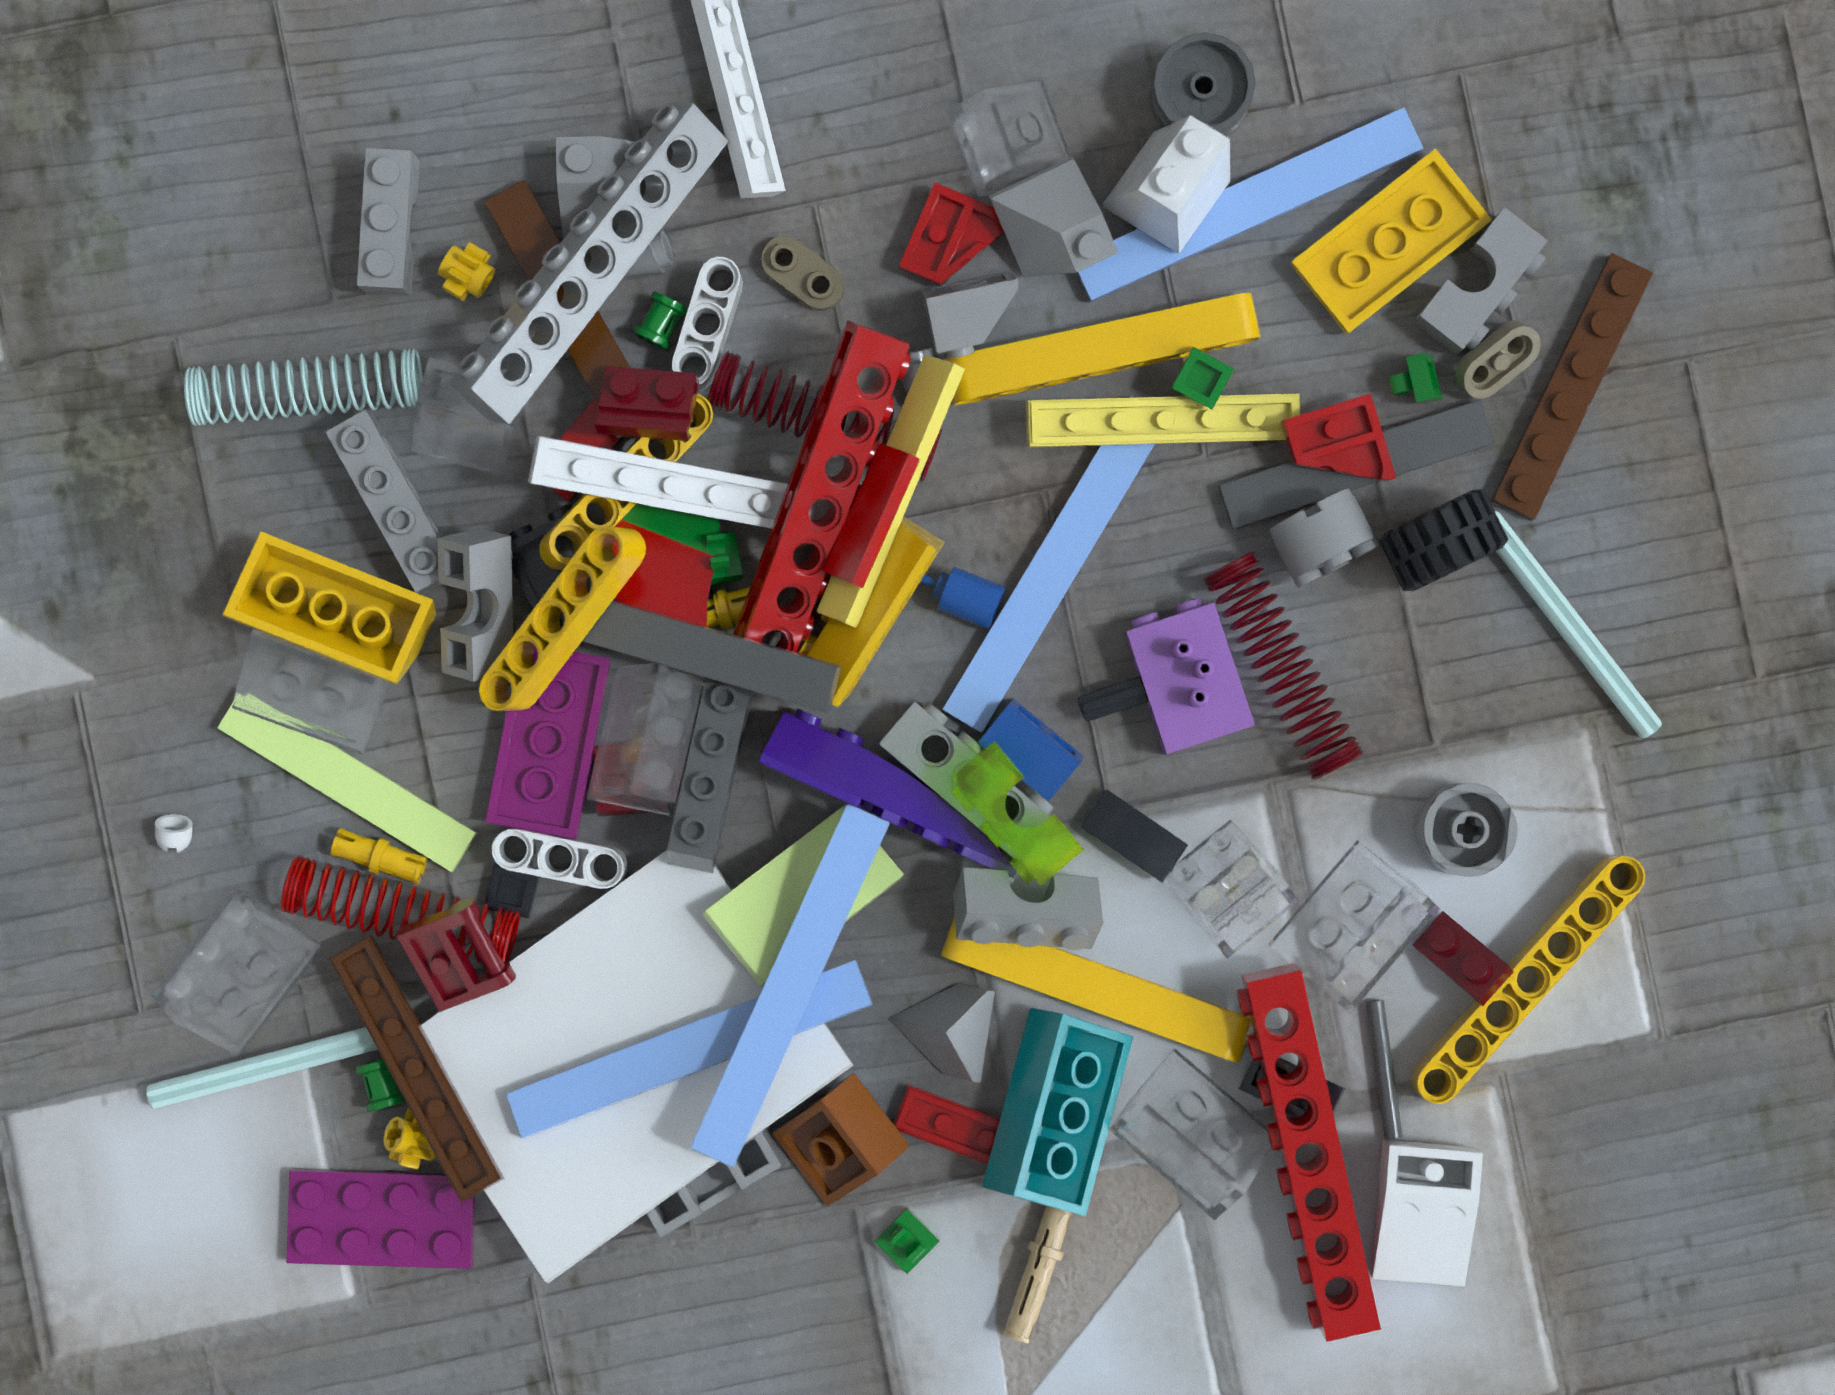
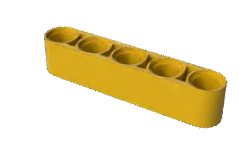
M697 394L694 408L696 425L694 428L689 427V441L638 437L624 452L655 458L649 452L648 443L650 439H656L662 442L665 447L666 456L664 460L676 462L710 426L713 419L711 404L705 397ZM584 493L544 535L539 548L542 560L552 569L563 570L572 558L563 557L557 552L555 547L557 536H566L571 540L574 546V556L590 533L602 526L615 527L637 503ZM588 503L597 504L603 509L605 514L603 525L594 524L589 520L586 513Z
M602 526L590 533L483 676L479 686V694L486 707L495 711H520L529 709L535 704L642 563L645 557L646 546L639 532L630 528ZM617 539L619 550L617 556L615 557L613 553V545ZM588 576L591 577L592 582L589 593L586 587ZM562 612L565 617L563 627H561L559 621ZM535 647L537 648L538 658L536 663L533 658V652ZM508 683H510V685H511V695H510V697H508V693H507V685H508Z

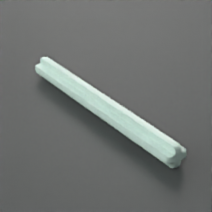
M1495 511L1509 539L1503 548L1496 551L1638 736L1646 738L1652 735L1662 725L1661 720L1498 511Z
M364 1027L156 1082L146 1087V1094L151 1108L156 1109L378 1049L367 1028Z

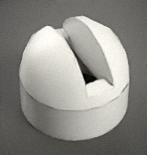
M177 814L159 817L155 821L157 845L164 852H168L169 848H177V853L182 852L191 843L192 821L186 816Z

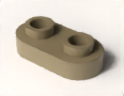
M789 236L776 237L764 247L761 262L764 272L772 281L812 310L828 311L839 304L844 294V283L841 274L832 265L801 242ZM782 251H787L793 256V260L788 266H780L775 261L776 256ZM819 278L826 279L830 284L828 291L822 294L816 293L812 289L813 282Z
M1510 321L1503 324L1460 360L1455 374L1459 388L1477 399H1485L1494 395L1535 361L1541 347L1538 333L1520 321ZM1515 338L1514 344L1508 348V343ZM1480 366L1479 372L1473 376L1475 370Z

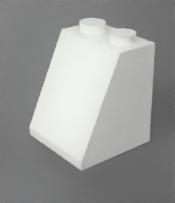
M1191 115L1154 131L1106 198L1103 207L1179 254L1230 182V139Z

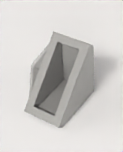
M957 984L888 1018L944 1075L971 1082H981L995 991L966 984Z

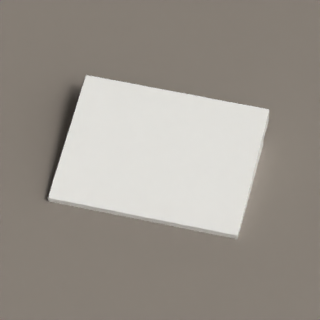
M666 850L509 963L516 974V978L511 984L441 1011L421 1025L505 1178L484 1191L543 1280L547 1283L554 1280L719 1162L690 1147L730 1060L527 1138H521L506 1096L509 1092L760 996L764 986L760 987L703 917L705 910L733 890V887L724 878L716 864L713 873L670 865L667 862ZM826 1024L793 1036L745 1142L853 1066V1063Z

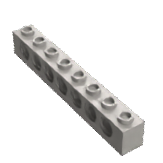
M670 103L663 106L652 119L653 126L642 139L637 140L628 148L625 153V162L616 173L608 176L600 184L597 190L599 195L589 208L582 210L574 217L570 224L571 230L560 244L552 247L543 257L542 268L532 280H528L517 290L514 295L515 302L505 315L498 317L491 323L486 331L487 338L475 352L467 355L459 364L458 375L450 385L487 420L508 425L512 422L729 142L694 103ZM671 144L673 156L669 162L667 159V149ZM644 179L646 191L644 196L641 197L639 189L640 183ZM615 214H617L619 225L614 233L612 220ZM590 249L591 263L586 268L584 257L587 250ZM562 284L564 297L558 303L556 294L559 286ZM535 320L536 333L530 339L528 333L529 326ZM507 356L509 366L506 373L502 375L500 364L502 359Z

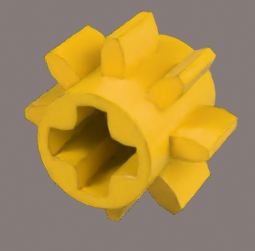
M468 242L465 250L456 245L452 246L445 255L438 270V275L446 279L442 288L463 302L469 293L477 298L481 297L495 273V268L487 264L491 255L471 242Z
M407 1108L405 1118L394 1117L391 1119L385 1129L383 1139L385 1148L391 1151L389 1159L398 1161L400 1166L417 1170L421 1159L430 1161L436 1157L410 1108Z

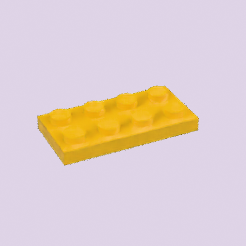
M1435 148L1296 257L1290 265L1343 332L1348 335L1488 225L1492 218Z

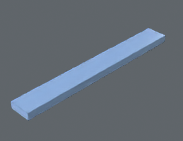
M1405 107L1224 189L1179 254L1140 229H1137L1113 240L1118 251L1117 254L1077 272V275L1091 303L1415 155L1423 150V146Z
M1155 444L1100 446L943 707V711L978 732H983Z
M847 803L692 1142L691 1149L734 1168L890 822Z
M856 960L821 974L794 1035L873 1005ZM759 997L507 1093L506 1096L521 1138L530 1137L730 1060Z

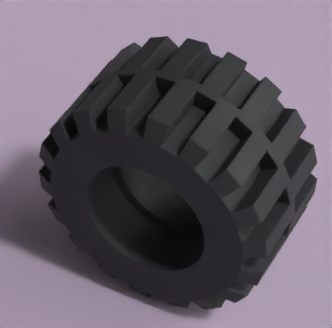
M1473 489L1389 530L1381 537L1379 543L1402 590L1415 591L1503 548L1509 539L1485 490Z

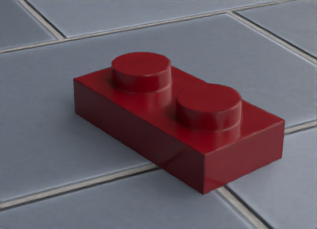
M1444 911L1412 944L1420 954L1482 1006L1514 973L1508 964Z

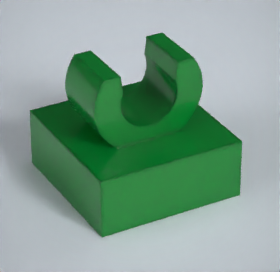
M1192 347L1171 388L1213 410L1234 368Z
M1420 353L1406 357L1409 372L1389 377L1392 395L1397 394V396L1414 392L1416 402L1424 404L1443 399L1433 355Z
M735 532L705 535L707 550L718 548L717 557H712L709 560L710 570H714L711 585L742 581L743 572Z
M906 1207L874 1242L908 1274L940 1242V1239Z

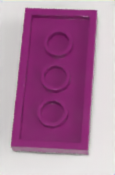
M536 647L533 652V658L535 663L538 658V652ZM574 651L534 705L525 710L506 711L486 823L578 839L611 658Z
M292 1169L289 1172L286 1263L471 1269L474 1256L476 1196L465 1202H460L445 1173Z

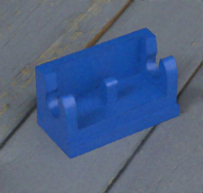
M1014 698L977 743L1048 802L1084 758V755Z

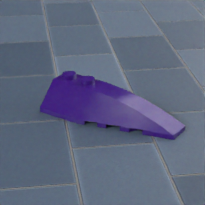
M797 708L794 716L786 712L783 713L760 757V763L853 806L869 811L888 822L906 828L921 837L947 847L991 869L1007 870L1009 877L1014 879L1017 869L983 833L950 804L912 776L860 747L864 738L840 727L836 735H833L819 728L822 719Z

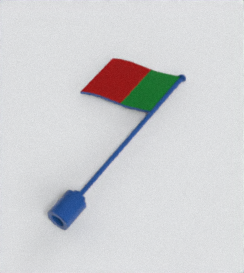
M637 503L615 527L630 528L639 532L645 541V557L614 600L707 627V600L714 570H710L709 560L712 557H717L718 548L707 550L705 535L719 533V519ZM617 539L613 545V553L615 557L617 556L619 550ZM953 567L950 574L942 572L938 580L924 575L920 582L935 588L932 597L940 600L937 607L938 610L988 630L1005 591V586L957 567Z

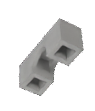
M365 148L357 286L365 294L412 296L414 251L410 243V218L412 206H417L420 161L411 150Z
M1504 207L1469 250L1487 268L1488 283L1486 288L1480 292H1466L1447 279L1413 322L1455 355L1460 353L1465 347H1468L1470 350L1475 349L1490 330L1484 325L1487 318L1493 311L1501 315L1518 294L1512 289L1521 275L1529 279L1546 257L1540 251L1548 240Z
M478 528L437 538L439 584L466 590L467 607L462 618L451 626L440 628L442 673L473 682L483 678L513 637L511 536Z
M963 867L953 892L957 940L974 941L980 944L992 942L1020 944L1024 947L1039 945L1064 947L1069 950L1092 949L1103 925L1098 877L1053 874L1042 902L1032 903L1019 898L1013 892L1007 870Z
M765 1128L744 1143L734 1168L722 1162H717L647 1212V1215L661 1238L717 1203L785 1164V1161Z

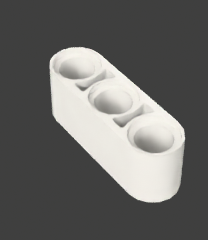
M726 257L711 258L703 264L672 359V370L675 372H682L684 362L691 357H700L705 360L706 370L698 378V391L706 389L713 382L742 292L743 281L736 264ZM726 270L734 276L730 288L725 291H715L710 288L709 279L716 271ZM707 313L718 316L720 326L716 332L711 335H702L696 331V321L700 316Z
M511 828L501 832L492 844L493 858L504 869L599 889H607L619 884L625 878L628 871L627 858L620 849L611 845ZM510 836H517L526 844L527 853L520 862L510 860L505 854L504 845ZM555 845H562L571 852L572 863L566 871L555 869L549 861V853ZM600 854L612 856L617 863V873L611 880H604L595 873L594 862Z

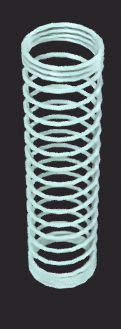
M414 348L412 350L404 349L401 353V379L405 398L404 404L401 401L396 383L394 352L390 350L388 354L392 382L390 405H388L384 396L381 361L379 353L376 351L374 353V369L377 382L375 407L371 402L367 388L365 356L363 353H360L359 369L363 387L360 408L356 403L353 393L350 356L346 354L344 356L345 377L348 388L346 409L343 408L339 398L337 364L335 357L331 355L329 358L330 377L333 388L331 410L327 407L323 394V371L321 359L318 356L314 361L319 393L316 411H314L309 399L308 369L306 360L303 357L300 359V377L304 393L301 413L294 399L293 367L288 358L285 361V376L289 394L287 414L284 413L279 400V374L277 363L274 360L270 363L271 384L275 399L272 415L268 412L265 404L264 372L259 361L255 365L256 384L260 399L258 416H255L250 405V378L248 367L244 362L241 364L240 370L245 400L243 418L238 414L235 405V376L233 367L229 363L226 366V385L231 404L229 418H225L221 409V382L218 368L215 365L211 368V384L216 405L214 420L210 418V395L207 378L200 366L197 368L194 366L193 368L188 367L185 371L184 396L186 410L190 422L195 426H201L202 424L206 425L208 422L214 425L219 416L225 423H229L234 415L239 421L244 422L248 417V413L256 421L261 418L263 412L271 420L277 415L278 411L284 418H288L292 413V409L299 417H302L306 413L307 407L315 416L319 414L322 406L331 415L335 411L336 405H338L340 411L346 414L350 409L351 402L358 412L364 409L366 401L373 411L377 410L380 401H382L385 408L390 410L394 405L395 398L399 406L404 409L406 406L410 408L412 406L415 408L417 406L421 407L424 399V384L420 356Z

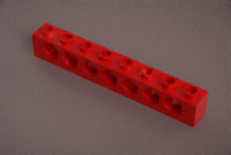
M847 320L733 635L761 642L767 632L779 630L781 637L775 647L797 653L801 640L806 641L814 624V615L811 612L817 597H823L830 580V574L823 570L861 487L859 482L864 468L870 467L878 449V441L875 438L881 423L885 424L891 416L894 407V397H891L896 381L897 379L901 380L905 376L910 364L911 356L907 352L910 344ZM873 366L876 371L874 383L866 389H860L857 383L859 373L864 368ZM851 411H858L860 415L858 427L852 432L843 433L841 428L843 417ZM842 455L844 466L840 473L835 476H826L825 466L827 461L833 456ZM826 499L828 502L826 514L820 519L811 520L809 517L811 505L817 500ZM803 543H811V556L805 562L794 563L793 553L795 549ZM786 587H795L796 597L794 601L787 606H778L777 597L780 591Z
M1296 963L1243 974L1241 977L1244 988L1236 990L1242 1016L1251 1017L1254 1033L1246 1035L1252 1061L1260 1060L1264 1078L1256 1079L1262 1106L1270 1105L1274 1123L1266 1124L1272 1151L1280 1150L1284 1165L1282 1168H1277L1276 1172L1282 1195H1290L1294 1212L1286 1213L1292 1240L1300 1239L1304 1256L1297 1257L1296 1262L1302 1285L1310 1284L1313 1300L1306 1302L1312 1329L1320 1328L1326 1342L1381 1330L1302 970ZM1275 1008L1286 1009L1288 1011V1019L1282 1027L1270 1029L1265 1026V1018L1271 1010ZM1293 1053L1298 1056V1063L1293 1071L1286 1074L1275 1071L1276 1061L1281 1055ZM1303 1098L1308 1101L1307 1110L1302 1116L1290 1118L1285 1115L1286 1106L1291 1100ZM1306 1143L1317 1145L1318 1151L1314 1159L1305 1163L1295 1160L1296 1151L1301 1145ZM1315 1188L1326 1189L1327 1198L1323 1204L1317 1207H1310L1305 1204V1198L1311 1190ZM1334 1233L1337 1235V1242L1330 1250L1319 1251L1315 1249L1316 1240L1322 1234ZM1337 1277L1347 1279L1346 1288L1340 1294L1329 1295L1325 1293V1287L1331 1279Z

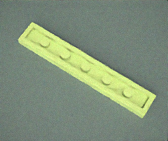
M245 689L240 690L217 727L450 872H454L477 834L473 829Z

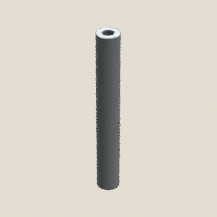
M1384 1000L1366 1002L1384 1138L1385 1140L1399 1139L1403 1137L1385 1004Z

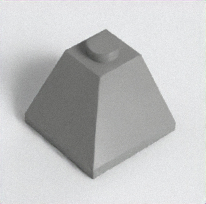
M605 136L556 137L557 190L563 238L570 232V224L574 217L582 210L589 208L599 195L597 190L600 184L608 176L617 172L626 160V151L636 141ZM644 179L640 183L641 197L644 196L646 191ZM615 214L612 220L614 233L619 225L617 214Z
M1072 156L989 195L1023 277L1077 273L1118 253L1104 216Z
M1011 271L921 290L937 353L946 352L947 358L962 357L974 353V345L984 343L1019 289L1018 279Z

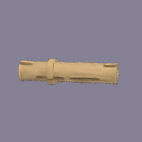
M1046 1206L1035 1240H1030L1027 1247L1031 1252L1017 1289L1005 1330L1003 1329L1002 1332L1004 1336L1026 1344L1031 1343V1337L1045 1300L1057 1260L1062 1261L1065 1253L1061 1250L1074 1213Z

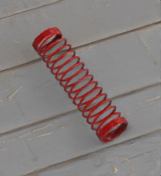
M297 855L292 860L281 894L280 907L282 912L294 915L302 907V913L305 918L311 917L316 911L319 922H323L331 914V921L334 926L339 925L345 918V924L348 929L354 928L359 922L362 933H366L374 924V932L377 937L382 936L388 928L390 939H397L399 929L393 936V919L403 884L401 881L396 885L389 916L379 932V912L388 886L387 878L383 879L375 912L368 926L364 929V913L374 881L373 874L367 878L360 910L354 922L350 925V905L358 885L359 871H355L352 876L345 908L339 919L335 921V906L344 880L345 868L341 867L339 869L330 906L321 918V899L327 886L331 865L328 863L323 869L316 902L307 914L306 900L314 878L317 862L315 859L310 861L309 858L301 857L300 855ZM416 885L411 887L405 915L400 927L408 925L409 914L416 895ZM430 889L425 892L418 920L423 919L431 896ZM444 892L440 894L435 914L442 911L445 901ZM458 896L455 897L453 905L460 901ZM488 904L483 906L480 921L483 925L488 911ZM500 907L497 910L490 939L503 962H509L517 936L520 914L518 911L514 912V910L510 911L507 909L502 916L503 909ZM462 927L457 940L465 953L466 933ZM472 944L466 953L467 958L474 950ZM475 951L476 961L478 963L482 962L477 952Z

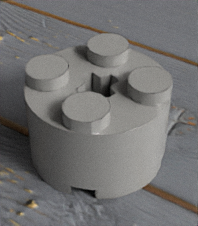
M1349 488L1317 502V505L1305 511L1302 510L1269 530L1273 538L1272 541L1297 589L1322 576L1319 571L1320 568H1322L1326 576L1350 563L1349 560L1353 559L1350 555L1351 552H1353L1355 558H1358L1380 546Z
M1473 783L1453 784L1432 793L1425 801L1417 817L1416 836L1424 858L1436 868L1454 875L1481 876L1497 868L1512 853L1517 839V821L1507 802L1494 789ZM1466 817H1468V825L1475 826V834L1466 836L1465 842H1463V835L1457 833L1458 824H1464Z

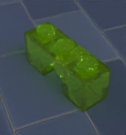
M995 741L951 777L957 784L950 790L967 812L974 806L986 819L980 825V828L997 848L1005 842L1016 856L1009 863L1027 884L1032 879H1035L1039 885H1043L1084 851L1083 847L1054 813L1034 827L1018 826L1009 818L1005 808L1007 794L1024 776Z

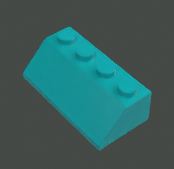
M1030 1008L982 1188L1086 1216L1133 1036L1063 1013Z

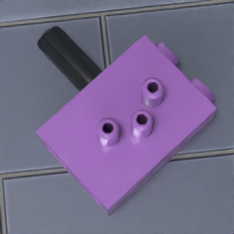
M1201 598L1174 606L1177 615L1159 620L1157 612L1131 620L1133 629L1126 631L1124 637L1138 677L1080 695L1078 697V705L1085 721H1093L1147 703L1164 755L1255 726L1215 603L1203 606Z

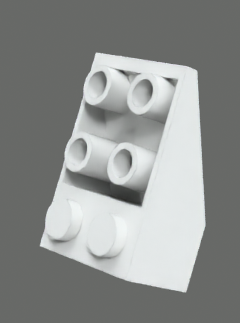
M1382 1140L1372 1279L1465 1287L1480 1198L1483 1159L1481 1151L1467 1146Z

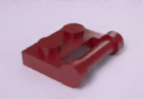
M473 898L463 899L449 909L402 926L397 934L398 940L439 1012L502 989L511 984L516 978L510 963L503 962L478 917L480 909ZM463 927L487 973L477 976L452 931L453 928Z

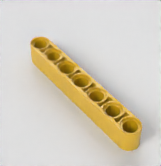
M1241 293L980 349L966 356L945 358L944 360L965 368L952 399V405L955 406L1187 357L1192 347L1206 353L1257 341L1261 339L1252 294Z
M1612 855L1605 857L1595 866L1511 959L1508 965L1514 973L1484 1006L1474 1000L1418 1062L1411 1074L1412 1088L1417 1095L1435 1104L1446 1103L1455 1097L1640 892L1645 883L1646 875L1643 866L1638 860L1628 856ZM1622 863L1629 870L1630 877L1626 886L1617 889L1611 883L1610 872L1614 866ZM1591 897L1598 903L1599 913L1595 920L1586 923L1580 917L1579 907L1582 901ZM1561 931L1568 939V949L1563 955L1554 957L1549 952L1548 941L1553 934ZM1532 966L1537 972V983L1531 990L1522 991L1517 983V975L1524 967ZM1501 1000L1506 1005V1018L1498 1025H1491L1486 1018V1009L1493 1001ZM1464 1035H1472L1476 1042L1474 1054L1467 1059H1459L1455 1052L1457 1040ZM1441 1069L1446 1079L1444 1087L1437 1093H1428L1424 1087L1426 1074L1431 1070Z
M955 916L941 952V956L1236 1063L1241 1061L1247 1044L1246 1035L1251 1033L1253 1027L1250 1017H1243L1242 1014L1057 947L1039 945L1024 947L1020 944L996 942L980 944L974 941L957 940Z

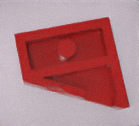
M934 182L898 269L935 285L942 286L1004 233L994 208Z
M1371 393L1280 421L1294 466L1381 481L1396 479Z

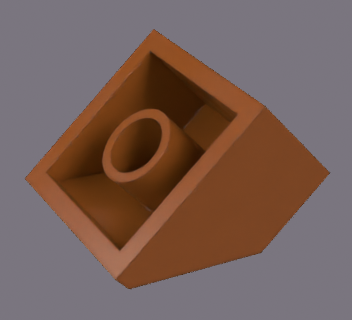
M852 1073L827 1090L772 1133L827 1207L877 1176L910 1147L855 1073Z

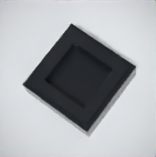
M494 863L485 904H488L489 910L497 911L501 907L503 909L502 913L507 909L510 911L514 910V912H519L520 917L529 919L540 877L510 871Z

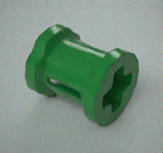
M653 291L650 296L652 304L641 325L634 326L632 333L645 342L668 351L671 346L668 340L680 317H686L688 309L677 301Z
M383 1058L355 1066L356 1073L361 1074L369 1099V1102L365 1105L367 1112L406 1101Z

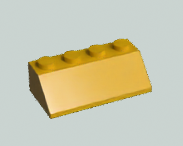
M904 516L857 628L822 615L820 619L827 622L821 634L818 638L810 634L799 651V654L842 666L832 702L837 708L850 696L945 543Z
M262 531L256 540L223 612V616L395 685L399 683L419 655L437 614L433 599Z

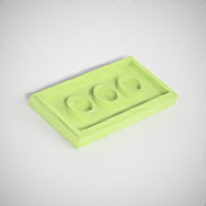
M846 804L703 913V917L760 987L765 985ZM879 846L846 921L904 876L881 846Z

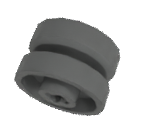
M1204 32L1183 37L1168 47L1157 64L1149 96L1154 118L1160 127L1163 128L1191 115L1228 137L1236 131L1252 103L1256 85L1252 63L1242 48L1225 36ZM1198 84L1208 87L1207 94H1201L1196 90Z

